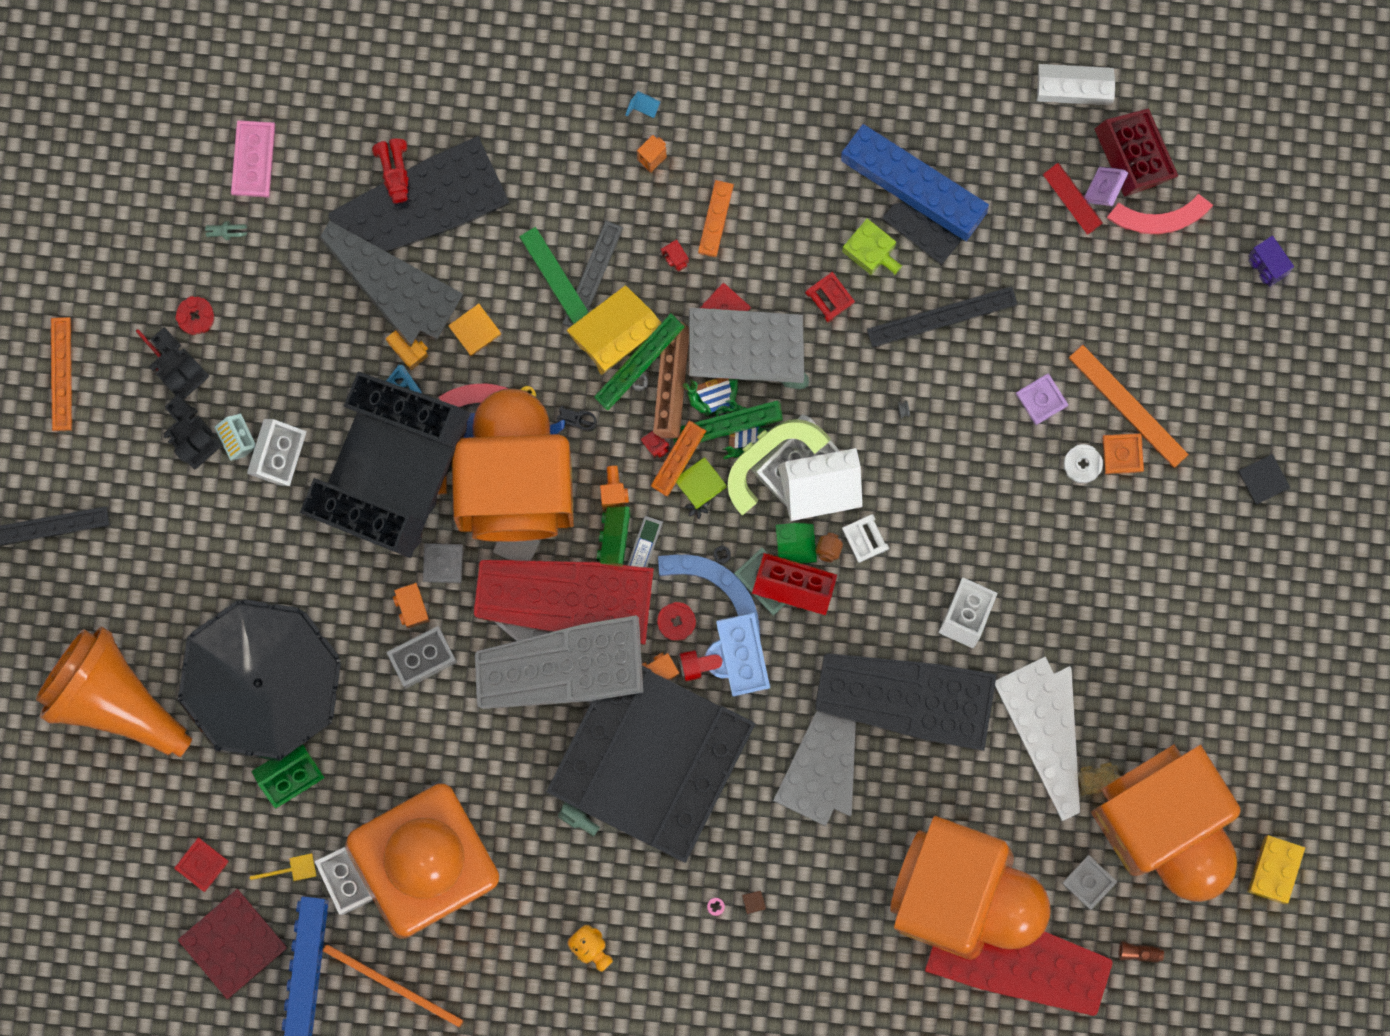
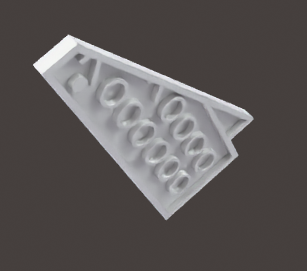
M1043 657L996 680L995 688L1061 821H1064L1080 813L1072 670L1069 666L1054 674L1046 657Z

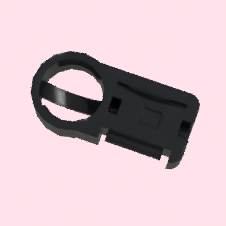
M564 406L560 407V415L557 416L558 422L565 420L566 426L581 429L585 432L593 431L596 428L597 419L593 413L582 410L577 412L565 409ZM590 415L594 418V422H589L582 418ZM580 423L589 425L591 427L585 428Z

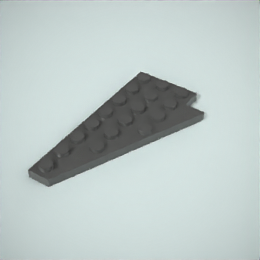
M329 221L320 236V240L407 345L411 347L419 333L436 342L463 294Z

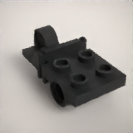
M165 327L150 339L161 351L162 355L149 368L152 371L156 368L159 369L155 374L175 396L180 394L183 399L187 398L210 377L184 348L181 351L178 350L181 344Z
M180 394L175 396L165 406L176 422L163 433V437L165 439L171 438L168 443H172L175 447V454L183 462L189 463L195 470L223 446V443L200 416L193 417L198 411L188 405Z

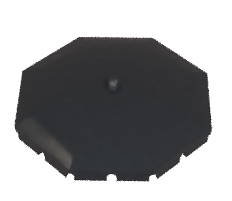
M246 599L238 600L187 636L177 701L216 752L281 761L332 724L341 660L327 639L321 636L320 630L306 612L297 607L278 604L268 605L265 602Z

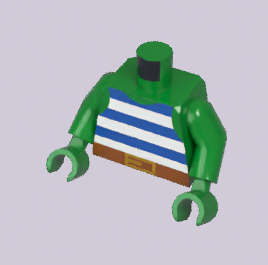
M716 378L699 385L690 379V387L687 383L683 384L684 389L688 390L687 395L690 405L706 417L713 414L716 417L727 414L724 408H730V404L725 401H736L738 379Z
M734 400L725 401L730 404V408H724L725 412L747 409L744 406L738 405ZM756 427L730 434L729 446L722 449L723 451L726 450L728 455L723 458L725 460L731 457L738 458L744 452L742 449L748 443L754 444L759 440L757 436L762 431L766 430L768 432L771 428Z

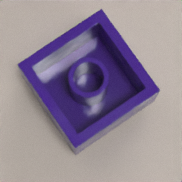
M1273 235L1255 246L1248 255L1250 265L1258 270L1261 281L1269 287L1288 276L1294 268V265Z

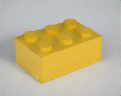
M1269 835L1265 836L1247 892L1281 904H1288L1305 847Z

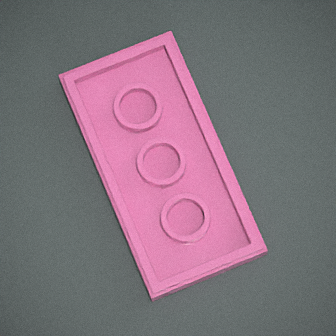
M237 120L231 195L270 196L275 123Z

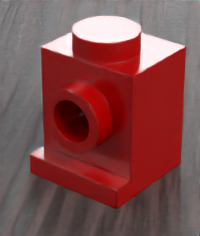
M678 240L661 248L662 256L667 255L665 260L670 267L673 266L678 272L687 267L689 258Z

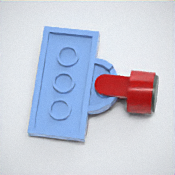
M754 612L717 620L716 624L720 640L713 642L708 647L705 656L698 658L696 650L679 653L678 659L683 680L686 682L701 679V672L710 671L716 677L729 679L732 696L770 688Z

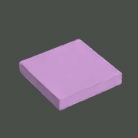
M1099 167L1087 190L1085 199L1091 204L1113 206L1128 172L1122 169Z
M1049 373L1016 392L1018 399L1035 425L1068 407V403Z

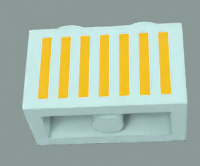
M241 414L226 417L215 426L230 461L243 458L255 449L256 444Z

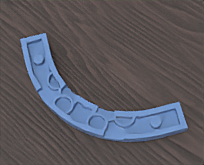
M658 556L659 576L692 575L707 579L727 594L738 616L754 612L760 638L758 614L753 599L743 583L731 571L717 562L699 556Z

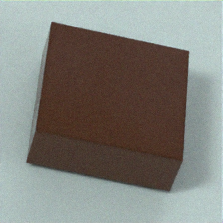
M761 890L742 895L747 914L766 909Z

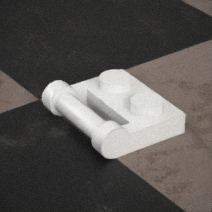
M873 514L842 528L858 563L890 549L888 544H885L874 522L876 519ZM863 525H868L878 545L877 548L873 549Z

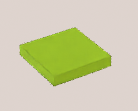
M705 457L684 471L676 482L696 509L727 488L725 482Z

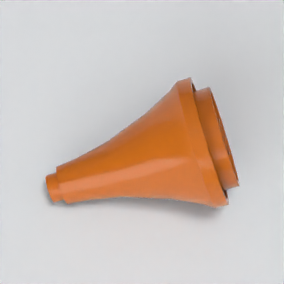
M103 626L99 627L93 634L83 629L77 635L50 672L36 697V701L44 705L39 717L48 723L85 726L114 733L153 747L166 755L173 753L180 758L193 739L185 733L186 728L175 720L150 695L126 662L112 633Z

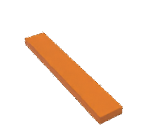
M70 317L51 318L52 431H72Z

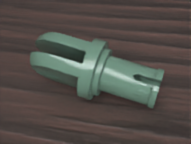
M225 221L222 225H206L205 231H208L206 232V237L222 236L225 240H230L231 237L246 236V231L231 232V229H246L247 226L245 224H230L229 221Z

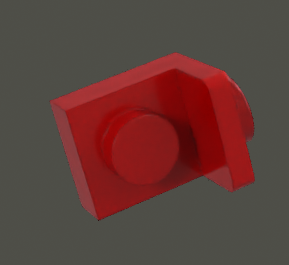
M653 431L641 439V442L654 459L657 456L661 458L669 452L667 450L670 448L668 442L654 434Z

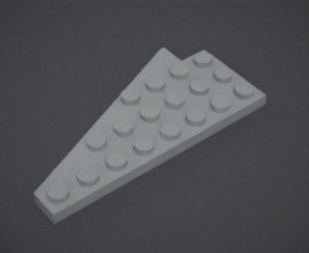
M816 711L773 801L825 827L834 809L851 817L856 722Z

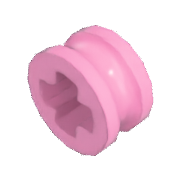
M719 898L711 899L707 905L709 913L714 916L722 914L725 908L724 902ZM718 901L720 903L719 906H722V908L713 912V908H710V905Z

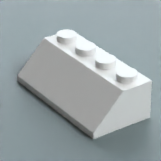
M1038 64L1037 101L1095 105L1113 104L1115 96L1114 68Z

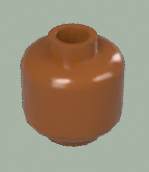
M827 533V535L819 537L816 554L820 560L832 563L833 560L839 559L843 542L838 539V535Z

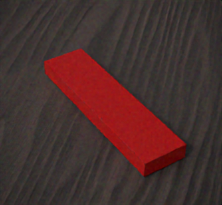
M1059 163L1043 174L1087 235L1103 224L1102 220Z

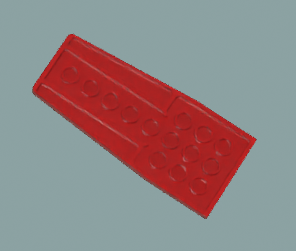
M481 560L474 616L483 620L555 632L582 624L636 615L639 617L640 644L646 645L654 568L627 565L622 567L600 564L599 562Z
M1044 931L1035 942L1019 949H1003L985 943L980 955L973 960L932 946L925 972L980 990L1095 1016L1098 1013L1113 962L1105 956Z

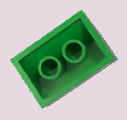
M607 507V511L603 512L602 523L605 526L604 531H600L599 542H602V549L597 552V561H600V564L623 567L630 507Z
M304 744L281 761L268 760L251 771L257 784L275 809L325 778Z

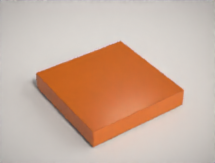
M1141 433L1102 436L1105 474L1144 472Z

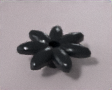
M707 501L698 509L692 504L685 505V508L691 509L688 516L696 513L697 518L700 519L701 512L709 513L705 507L710 502Z

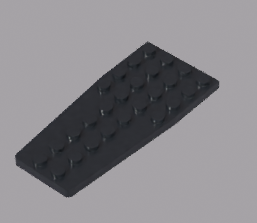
M479 136L406 170L408 177L407 201L393 203L392 197L389 196V191L384 183L331 211L328 217L336 225L386 252H391L463 226L509 205L510 202Z
M827 653L823 656L815 710L929 742L985 751L997 675L941 664Z

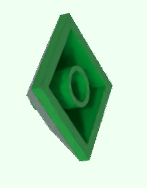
M789 523L775 526L778 557L800 564L817 562L813 524Z

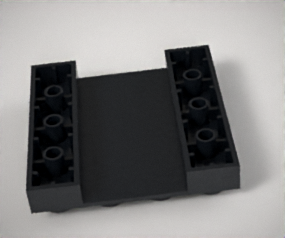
M358 371L343 406L357 412L328 483L316 478L313 479L299 513L411 559L415 548L419 546L422 540V530L429 513L436 506L437 494L443 479L451 470L456 445L466 433L467 421L471 413L455 405Z
M642 665L643 693L592 701L546 793L686 863L756 723L723 706L712 703L655 674L652 670Z

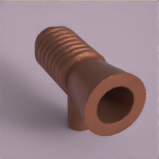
M1121 941L1118 956L1119 960L1137 959L1138 961L1158 963L1164 959V950L1159 947L1136 946Z

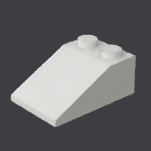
M962 577L938 633L974 649L981 637L998 593Z

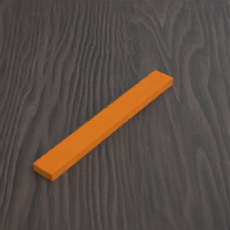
M1084 345L1068 358L1173 468L1189 455Z
M325 946L323 952L461 1028L464 1021L332 946Z

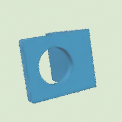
M637 91L629 103L625 116H629L632 110L635 109L654 118L660 101Z

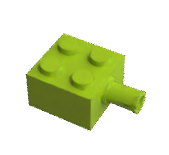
M868 218L842 249L845 255L870 275L882 264L893 272L894 275L902 267L901 264L889 256L896 246V241Z

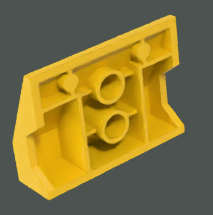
M625 285L566 331L580 349L590 356L596 364L599 373L603 375L641 346L661 322L652 310Z

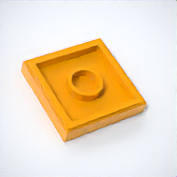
M477 304L448 325L470 356H473L502 335L480 304Z

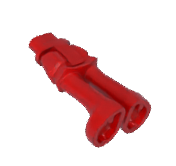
M395 138L389 140L395 169L391 168L389 147L386 141L375 144L372 147V153L381 160L384 185L389 191V196L392 197L393 203L407 201L408 177L402 153L407 150V141Z

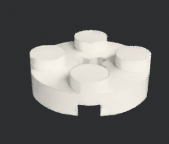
M1082 444L1075 446L1067 453L1064 459V470L1067 477L1077 483H1089L1095 480L1103 467L1101 455L1090 445ZM1082 459H1085V463H1088V466L1084 469H1081V466L1078 465V462H1081Z

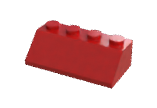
M764 553L752 594L826 616L837 574Z

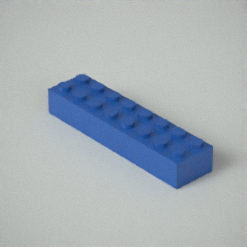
M862 124L842 151L841 161L966 242L988 213V203L864 124Z
M301 896V901L298 900L296 912H299V920H295L294 932L297 933L296 940L292 942L294 960L291 959L289 965L292 977L287 982V991H290L289 999L285 1000L284 1011H287V1017L282 1022V1031H285L284 1036L313 1035L329 901L326 899Z

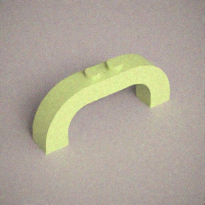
M798 419L781 422L768 432L766 430L762 431L757 436L759 440L754 444L748 443L742 449L744 452L738 457L731 468L728 477V492L736 509L744 515L758 502L757 497L747 485V472L779 443L786 439H798L804 442L815 454L831 438L814 423Z

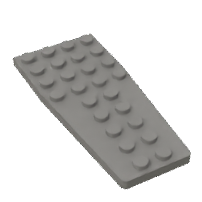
M635 615L582 624L477 651L475 653L478 707L491 709L585 702L643 693L639 617Z

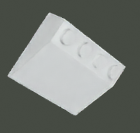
M803 414L798 418V420L809 421L816 425L810 417ZM786 439L752 466L750 470L786 505L778 465L786 461L839 452V450L830 440L814 454L801 440Z
M856 448L786 461L778 465L790 521L862 507L861 467Z

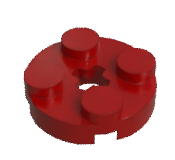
M188 297L180 303L176 311V321L179 327L190 335L207 332L215 320L211 304L201 297ZM198 311L200 318L194 319V321L191 320V313Z
M674 602L661 609L657 623L659 631L665 638L672 641L687 639L693 633L696 619L688 605ZM680 617L682 624L674 627V623L671 620Z

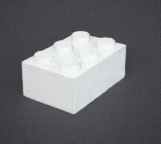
M264 419L247 474L280 486H290L307 431L274 419Z
M345 847L315 861L339 915H344L373 901L349 858Z

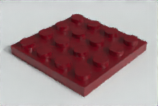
M236 889L178 939L180 944L226 999L232 997L288 949L239 889Z

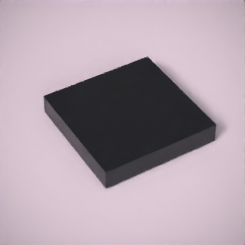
M1273 454L1238 471L1255 506L1290 489Z

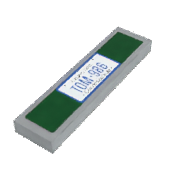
M648 516L644 517L627 566L648 567L663 525L662 521Z

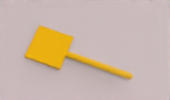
M313 854L289 858L291 868L250 876L249 879L254 880L292 872L293 881L316 877Z

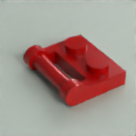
M833 272L805 292L824 314V319L827 323L855 303ZM819 289L822 290L835 307V310L832 312L816 293Z

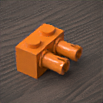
M608 466V484L600 485L602 508L607 510V507H625V503H629L628 488L624 489L623 483L619 482L618 466Z

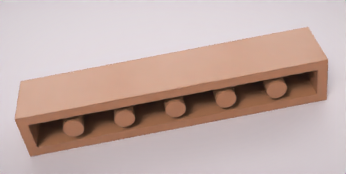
M683 322L681 323L685 326L684 329L662 351L660 357L653 433L662 439L679 438L684 396L683 384L685 383L689 343V327Z

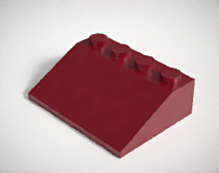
M1149 108L1106 119L1094 128L1111 168L1122 169L1128 172L1121 187L1124 197L1178 177V173Z

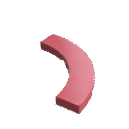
M1198 194L1191 202L1178 210L1164 214H1144L1118 203L1107 219L1124 229L1142 234H1165L1181 230L1198 221L1213 207V204Z
M470 384L450 390L439 396V399L461 408L470 404L481 403L492 393L508 388L494 384Z

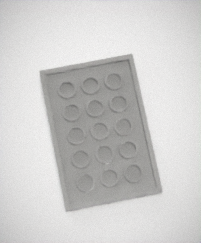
M689 308V376L803 383V315Z

